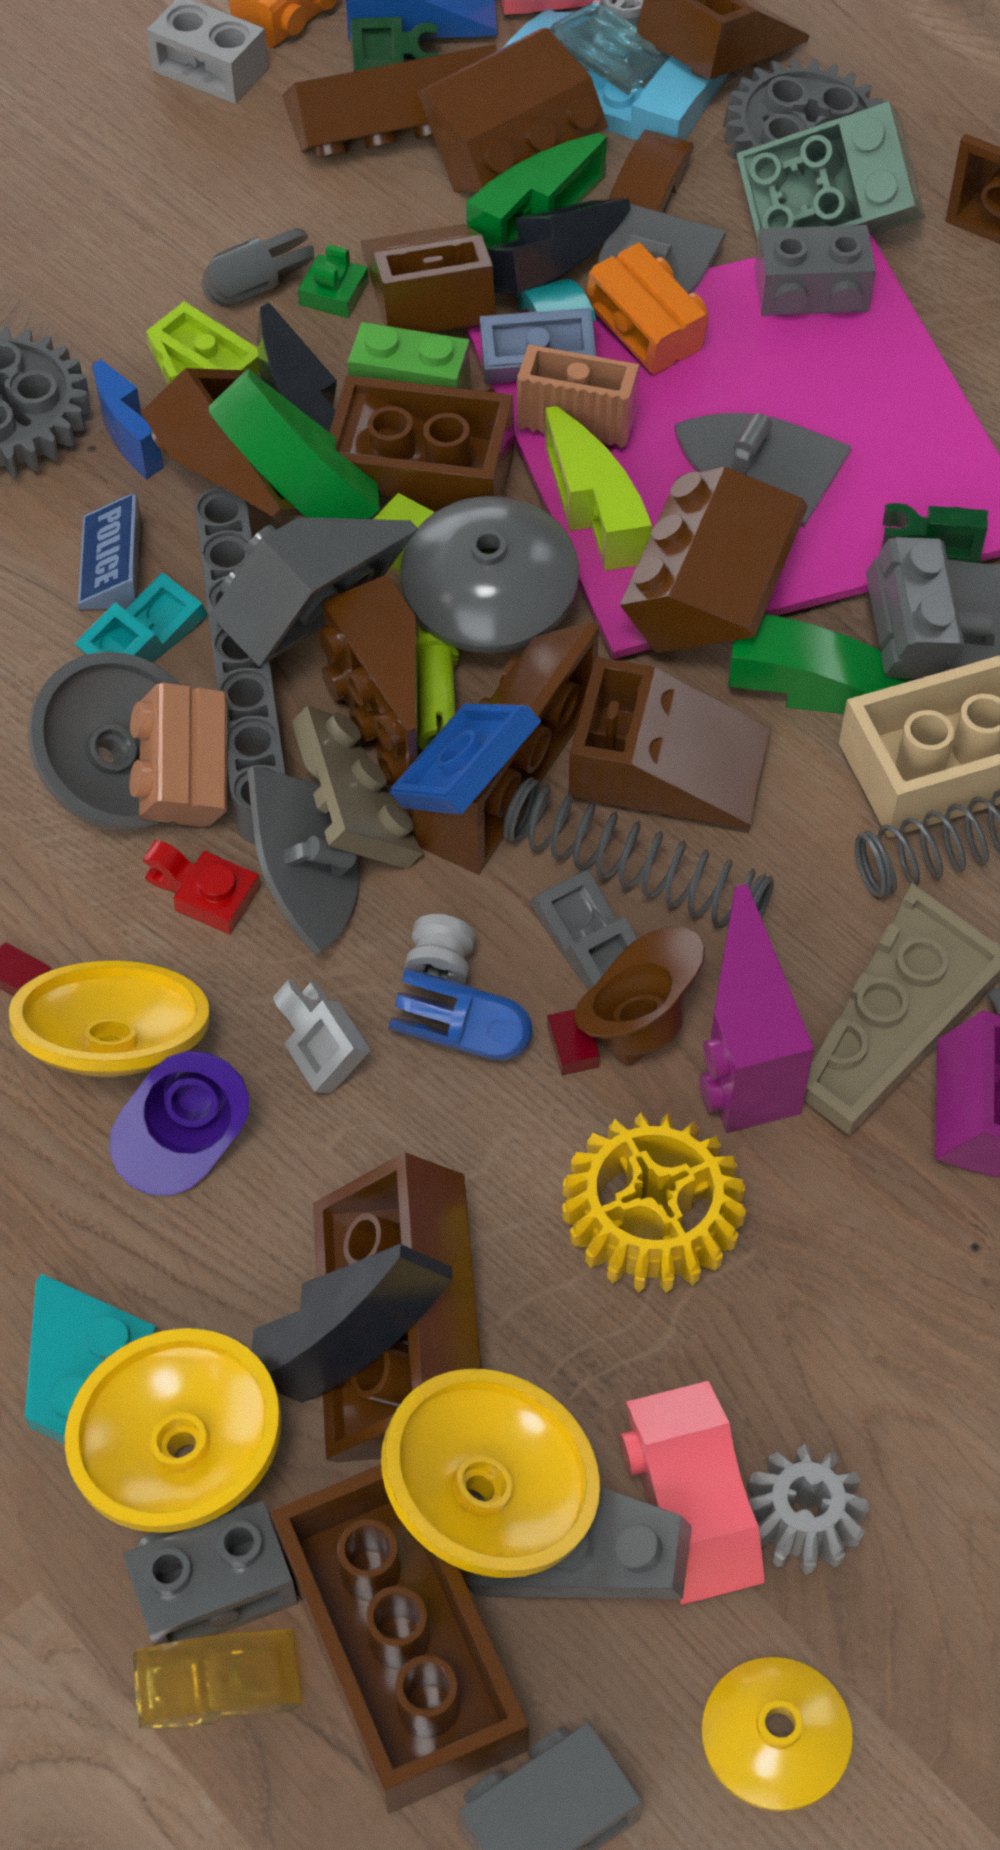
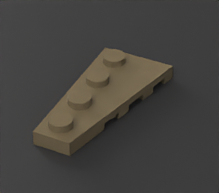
M911 883L902 899L892 923L889 922L878 942L875 954L865 972L862 971L851 991L849 1001L840 1017L836 1018L811 1064L804 1101L850 1136L937 1045V1039L950 1032L1000 979V945L918 886Z

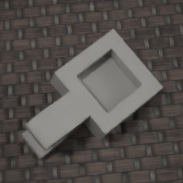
M288 979L273 996L277 1008L289 1020L295 1030L285 1041L284 1045L314 1093L332 1094L371 1050L339 1001L328 1000L326 994L316 982H310L301 992L295 981Z

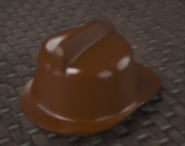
M669 926L651 931L633 941L616 958L597 984L578 1002L574 1018L579 1029L589 1036L603 1038L607 1046L613 1049L618 1059L627 1065L635 1064L645 1054L661 1049L672 1042L680 1033L685 1016L683 994L695 980L704 964L705 947L700 936L687 927Z

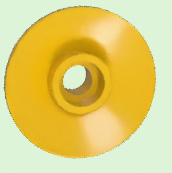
M783 1657L754 1659L728 1672L712 1690L705 1705L701 1724L704 1754L708 1765L718 1781L739 1800L753 1807L768 1811L784 1812L798 1810L821 1800L840 1781L852 1751L853 1731L851 1719L845 1702L837 1689L826 1677L812 1667ZM782 1714L791 1721L793 1732L786 1737H776L768 1731L765 1720L770 1715Z

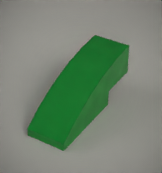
M595 133L570 140L539 152L512 166L487 183L466 202V225L482 235L487 248L518 240L516 218L581 203L605 178L607 136Z
M249 369L209 405V414L256 470L305 517L370 519L380 510L378 483L336 451L335 437Z
M764 614L755 637L733 640L728 687L787 693L786 708L844 714L847 699L909 682V679L888 678L885 676L881 659L882 651L852 637L813 624Z

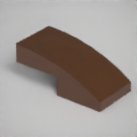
M644 129L631 149L608 199L629 198L630 204L663 213L670 193L677 192L694 149L693 142Z

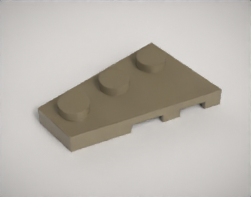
M307 705L291 722L304 766L313 776L320 780L321 786L313 793L317 809L325 814L328 811L330 813L332 824L324 831L328 846L408 869L423 854L422 849L411 832L414 828L413 822L407 813L396 805L385 787L387 778L384 772L376 763L368 758L359 742L361 739L359 729L342 713L335 712L331 714Z

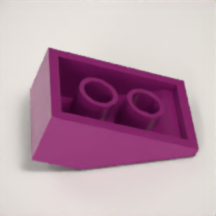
M748 884L735 886L711 1039L703 1043L707 1069L705 1073L699 1075V1085L705 1106L709 1112L718 1110L726 1133L801 1114L814 1053V1047Z
M983 1010L937 1039L935 1159L990 1177H1000V1015Z

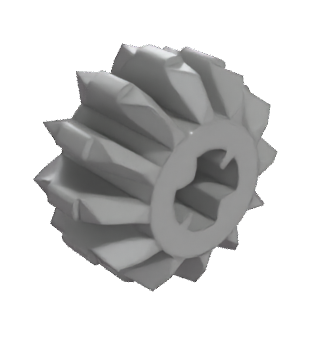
M806 1444L797 1448L794 1464L776 1451L768 1460L767 1467L769 1473L756 1471L750 1477L748 1488L754 1497L748 1500L759 1526L761 1547L773 1543L777 1545L772 1560L776 1568L784 1566L790 1554L800 1556V1567L807 1576L809 1573L814 1572L818 1555L829 1565L836 1568L842 1564L845 1557L843 1546L858 1547L860 1545L864 1530L858 1521L866 1518L869 1511V1503L867 1499L853 1495L860 1483L857 1471L839 1475L835 1474L838 1463V1456H836L835 1451L825 1455L821 1464L812 1462V1454ZM794 1502H798L803 1510L796 1513L792 1509ZM815 1506L819 1510L817 1517H814L808 1509Z

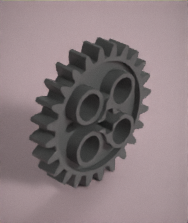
M791 58L789 69H784L774 60L771 61L769 74L756 67L754 68L751 80L742 77L739 82L738 91L732 90L723 122V127L726 128L724 142L733 144L730 157L737 159L736 153L884 103V100L881 98L869 99L872 90L870 84L860 87L854 86L857 75L854 72L846 75L844 78L837 76L838 65L836 64L831 65L827 71H822L819 69L817 59H812L809 68H802L796 58Z
M4 327L0 333V467L6 466L8 473L12 477L17 475L18 464L23 462L33 470H38L39 462L37 457L42 454L57 460L59 455L56 444L73 446L75 444L73 431L85 430L83 415L90 413L88 401L90 395L86 375L82 374L79 359H70L68 347L65 345L54 349L52 338L49 335L34 343L30 329H26L18 339L11 337L9 327Z

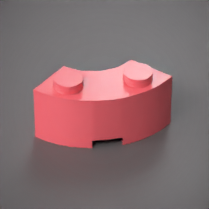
M705 1381L626 1401L631 1431L619 1434V1440L628 1474L630 1477L641 1476L648 1504L679 1514L692 1526L683 1599H679L680 1604L685 1605L764 1584L765 1575L759 1526L749 1504L740 1475L730 1423L710 1382Z

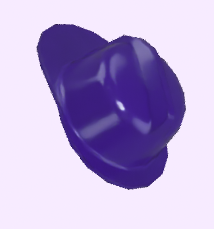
M185 1051L165 1058L143 1080L119 1112L110 1131L109 1153L116 1172L131 1187L149 1195L172 1196L195 1186L208 1174L231 1142L240 1133L248 1117L249 1093L242 1076L228 1061L208 1052Z

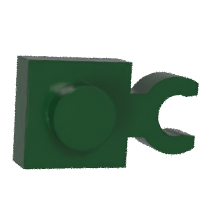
M401 17L351 18L353 72L404 62V58L416 60L439 55L438 52H424L418 46V40L421 37L436 36L437 25L433 23H421L415 26L411 32H402Z

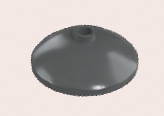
M503 496L467 498L436 511L418 527L417 532L404 550L401 562L403 596L415 614L416 621L428 633L443 643L477 653H500L516 650L527 646L533 637L550 633L569 612L578 588V558L574 545L563 527L542 509L525 501ZM484 549L498 550L492 554H485L481 552V550Z
M120 652L92 653L63 665L45 682L38 692L28 720V746L31 759L40 780L49 793L65 809L78 818L95 826L117 831L144 830L164 823L141 820V817H139V798L132 797L129 788L132 766L136 760H140V739L133 738L130 731L131 714L135 703L141 701L156 684L165 682L181 685L163 668L131 654ZM98 747L108 749L113 755V762L104 761L99 756Z

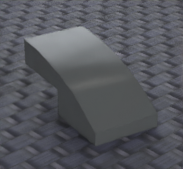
M588 869L534 896L530 902L552 941L588 990L597 984L616 958L633 941L638 939L625 916L617 920Z

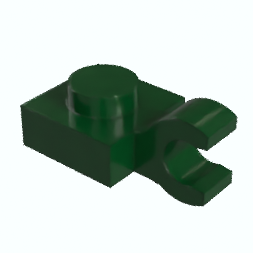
M886 504L882 525L889 526L890 528L884 529L882 548L888 539L895 537L940 539L944 541L948 560L980 563L988 529V510L928 506L927 516L922 517L906 504Z

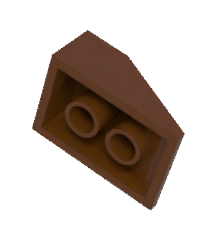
M185 368L140 412L152 429L151 436L153 441L171 459L271 516L303 515L256 470L209 414V405L246 370Z
M346 375L329 433L335 437L336 451L378 483L380 493L391 498L400 493L436 512L449 504L467 498L502 496L515 443L513 394Z

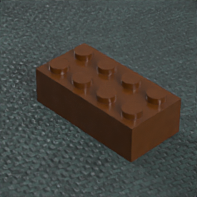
M381 1464L270 1511L273 1528L293 1583L388 1814L528 1751L529 1725L459 1568L447 1563L427 1550L406 1529L397 1516L387 1495Z

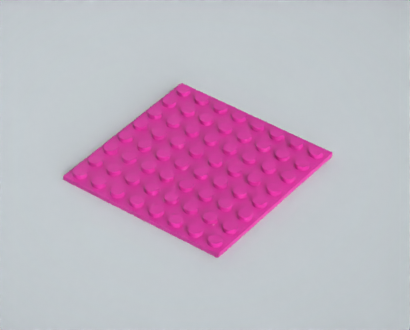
M870 231L869 237L876 272L869 312L761 316L755 276L756 257L711 267L698 288L693 292L704 301L709 315L703 346L698 352L681 361L677 359L672 366L655 375L649 372L594 311L596 321L593 322L596 357L640 364L638 407L628 443L621 448L616 443L610 446L608 444L603 445L626 471L641 496L652 523V529L658 521L676 478L695 471L685 458L678 444L674 431L675 424L713 414L761 413L793 423L852 446L851 453L805 528L799 527L764 614L778 616L869 592L866 571L874 559L879 558L884 529L890 528L889 526L882 525L885 505L889 503L906 504L922 517L927 516L928 506L988 510V529L980 562L1000 557V455ZM480 324L475 327L466 329V335L470 339V344L483 370ZM517 382L489 384L490 388L494 389L496 393L513 394L515 444L546 513L563 527L574 545L579 567L578 584L597 626H599V631L612 659L653 649L620 606L637 566L604 571L592 528L568 530L545 450V433L543 434L538 430L532 432L528 427L521 430L518 427Z

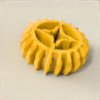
M640 1112L634 1120V1129L628 1130L614 1119L612 1124L609 1125L608 1138L592 1132L591 1137L587 1140V1153H575L571 1160V1172L573 1174L567 1175V1178L563 1181L562 1195L566 1198V1202L562 1205V1218L565 1224L572 1225L570 1228V1241L573 1248L587 1247L585 1262L588 1264L589 1269L608 1262L607 1278L611 1284L620 1280L625 1273L634 1275L633 1286L638 1293L647 1285V1278H658L660 1287L667 1294L669 1290L673 1289L674 1275L679 1274L691 1286H694L700 1279V1266L716 1272L722 1264V1251L731 1252L736 1247L739 1235L736 1229L743 1226L746 1209L740 1203L744 1200L745 1185L743 1179L734 1178L737 1168L734 1156H719L721 1143L718 1141L717 1135L699 1142V1128L695 1120L682 1131L673 1129L674 1123L669 1112L660 1121V1126H649L648 1120ZM623 1172L626 1176L625 1189L615 1193L613 1202L601 1206L599 1201L600 1193L614 1177ZM704 1198L708 1207L706 1216L696 1227L685 1233L682 1228V1214L691 1210L693 1202Z

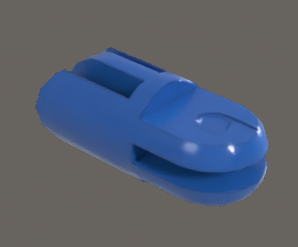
M405 967L401 981L455 997L458 1000L456 1005L453 1006L422 996L398 992L394 1006L414 1014L450 1024L449 1030L445 1031L397 1017H391L388 1030L490 1060L514 1058L521 1054L528 1046L532 1038V1022L525 1008L519 1003L506 997L479 990L478 988Z

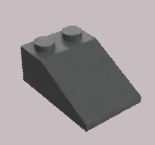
M298 517L278 529L268 525L260 530L246 545L245 552L249 557L245 563L235 568L220 584L219 589L223 592V595L210 613V616L260 667L311 636L319 629L324 628L322 601L385 575L418 528L410 520Z

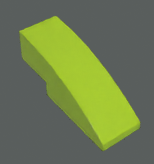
M546 407L545 450L568 530L592 528L604 571L637 566L652 532V523L641 496L626 471L605 445L581 423L559 407Z

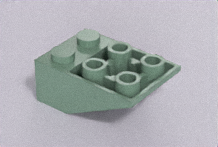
M890 101L736 153L757 240L759 229L867 225L868 230L873 235L926 218L902 118Z

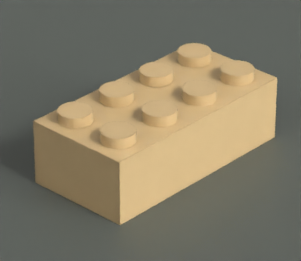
M1000 655L847 699L839 745L882 826L887 824L900 830L903 821L908 817L917 819L922 823L926 813L931 810L938 811L945 816L948 807L954 803L961 804L968 809L971 800L976 796L990 801L994 792L1000 789ZM1000 796L996 798L994 806L1000 804ZM978 802L973 806L972 813L989 807L984 803ZM955 809L951 812L949 819L966 814L961 810ZM933 816L928 819L927 826L943 821ZM910 823L905 827L904 833L919 829V827ZM885 831L888 838L896 836L892 831Z

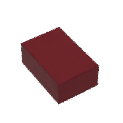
M7 942L0 946V989L13 997L26 983L46 972L52 971L49 965Z
M576 1009L547 1015V1029L561 1076L599 1068L600 1055L594 1037L581 1031L574 1018Z

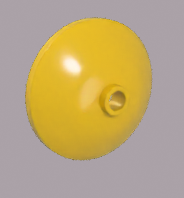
M92 961L54 969L32 979L21 987L14 995L9 1006L10 1031L13 1038L24 1050L39 1061L54 1068L101 1078L125 1077L150 1071L168 1056L191 1050L204 1037L209 1025V1003L207 997L193 981L163 967L132 961Z
M191 1328L171 1329L146 1335L123 1346L106 1358L89 1375L77 1393L69 1411L65 1429V1454L71 1476L87 1502L104 1517L121 1526L143 1532L164 1533L187 1530L203 1525L222 1516L243 1501L259 1484L269 1469L281 1434L282 1415L279 1396L264 1364L251 1350L237 1340L214 1331ZM185 1445L195 1446L194 1450L189 1454L179 1458L174 1457L177 1450Z
M461 1369L440 1374L416 1387L399 1405L387 1427L381 1451V1468L385 1489L391 1505L406 1529L418 1542L434 1555L455 1567L478 1575L496 1578H515L536 1574L553 1567L571 1554L591 1527L599 1504L600 1477L597 1461L590 1442L581 1426L561 1403L538 1386L524 1379L488 1369ZM467 1490L477 1491L483 1496L485 1501L474 1498Z

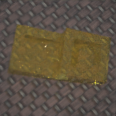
M293 1629L239 1632L185 1639L136 1649L132 1654L139 1729L212 1725L220 1716L293 1712L301 1704Z

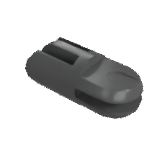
M294 228L263 242L261 239L254 237L213 256L203 273L202 288L204 295L211 303L224 307L229 304L242 303L278 287V278L304 267L314 259V246H305L274 260L273 258L303 243L308 239V234L300 228Z

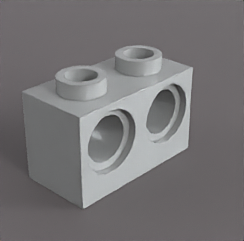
M175 0L146 30L152 71L233 104H237L268 70L265 28L194 0Z

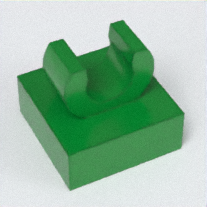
M328 244L325 248L326 256L317 255L298 288L299 305L349 319L369 283L368 267L351 263L348 249Z

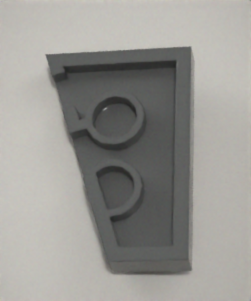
M600 1487L599 1504L591 1527L579 1545L565 1559L547 1570L524 1577L496 1578L469 1572L467 1587L478 1597L683 1599L692 1526L679 1514Z

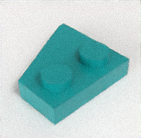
M40 1274L35 1284L24 1414L28 1427L65 1445V1429L69 1411L77 1393L89 1375L118 1349L134 1340L158 1332L157 1326L44 1274Z

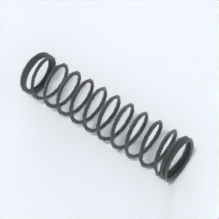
M533 777L524 780L519 785L504 819L503 835L506 840L510 839L512 843L518 842L528 835L529 845L534 852L543 850L551 843L552 856L556 861L566 859L573 853L574 864L579 871L590 867L596 861L597 874L601 880L610 878L619 869V882L623 889L633 887L642 878V892L646 899L655 897L665 887V902L669 908L679 906L689 895L688 911L692 918L701 916L712 904L711 920L713 925L717 928L729 921L731 909L720 922L717 921V910L724 882L732 867L731 859L725 862L718 882L707 901L697 912H694L695 892L699 877L709 857L708 849L702 852L688 886L680 897L672 903L670 898L671 886L675 870L686 848L685 840L678 844L670 868L661 883L653 892L649 893L647 889L651 863L662 843V830L656 833L641 870L631 882L626 884L624 878L627 857L635 844L641 828L639 821L633 824L626 839L622 855L608 873L603 874L602 857L604 848L617 824V812L610 815L603 830L599 847L585 864L581 865L579 863L580 844L593 819L596 809L594 802L587 806L580 821L576 839L565 853L558 855L556 851L557 836L573 803L572 794L566 795L562 801L551 834L540 846H536L534 844L535 825L546 807L551 788L547 784L541 789L539 780H534ZM529 794L525 809L516 825L520 809ZM754 868L748 872L744 884H748L749 888L756 873ZM766 873L756 879L750 890L761 919L768 906L774 886L772 875L767 877Z
M1000 789L994 792L990 801L976 796L971 800L968 809L961 804L954 803L948 807L945 816L938 811L931 810L926 813L922 823L917 819L908 817L903 821L900 830L885 824L880 828L878 835L868 830L864 833L860 832L855 840V857L860 875L867 889L879 898L896 892V873L891 859L881 842L882 835L887 830L892 831L898 837L899 857L907 880L916 886L919 885V865L909 842L904 837L905 827L910 823L915 824L921 829V847L928 870L938 880L942 877V858L933 836L927 829L928 819L933 816L940 818L944 822L943 834L948 857L953 867L962 873L966 868L965 851L956 829L949 821L950 814L955 809L961 810L966 814V833L969 846L975 859L982 865H986L989 860L988 844L979 822L972 814V808L978 802L984 803L989 807L988 822L991 838L1000 854V842L994 825V815L1000 824V812L994 806L996 798L1000 796ZM971 822L978 833L982 845L983 859L978 853L974 842ZM949 831L955 840L959 852L960 865L956 861L951 847ZM927 840L933 850L938 872H936L931 862ZM866 841L876 857L881 877V887L877 883L868 861ZM904 847L909 855L911 864L913 866L915 879L912 877L910 870L908 868Z

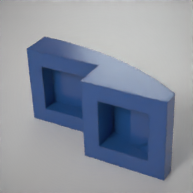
M100 359L92 364L105 427L122 456L147 480L164 467L161 449L153 441L151 436L152 429L140 413L138 389Z

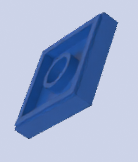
M464 703L390 788L389 794L405 809L462 815L540 724L541 720L528 705Z

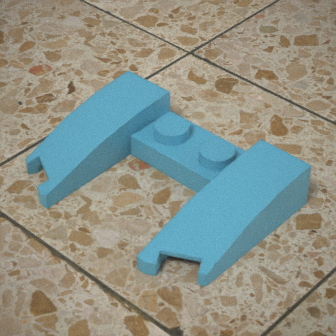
M546 9L527 22L505 46L541 28H548L572 56L575 57L584 43L567 32V30L585 42L592 32L580 23L586 26L588 24L597 26L600 21V9H585V12H554L553 9ZM562 35L566 36L567 38H569L570 40H572L573 42H575L577 45H575L574 43H572L571 41H569L568 39H566V38L563 37ZM673 56L664 63L645 88L629 84L625 81L621 82L626 84L627 87H621L617 84L619 80L586 70L592 77L608 124V128L604 130L634 140L639 138L644 129L686 140L727 77L726 73L715 79L701 78L695 75L690 67Z

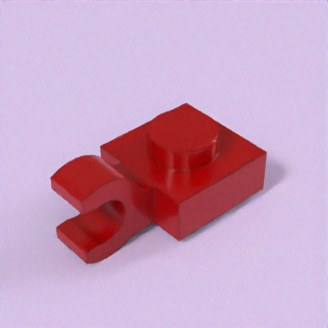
M155 840L143 858V863L151 866L145 876V880L158 888L176 893L173 897L175 911L231 935L260 888L258 873L203 850L196 863L193 864L172 845Z

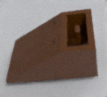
M643 0L636 32L654 44L659 52L673 56L690 67L695 75L709 80L751 65L777 53H782L785 50L808 42L809 34L754 0Z
M466 224L361 241V248L385 326L430 333L454 328L469 329L480 324V316L496 315L493 266L482 235Z
M386 574L322 601L324 628L318 630V637L327 657V666L322 668V676L330 695L336 701L343 698L350 709V720L361 733V742L371 741L378 752L377 760L379 767L384 772L388 784L393 786L419 756V680L416 616Z
M595 656L570 750L568 794L571 793L573 798L750 830L771 727L656 667Z

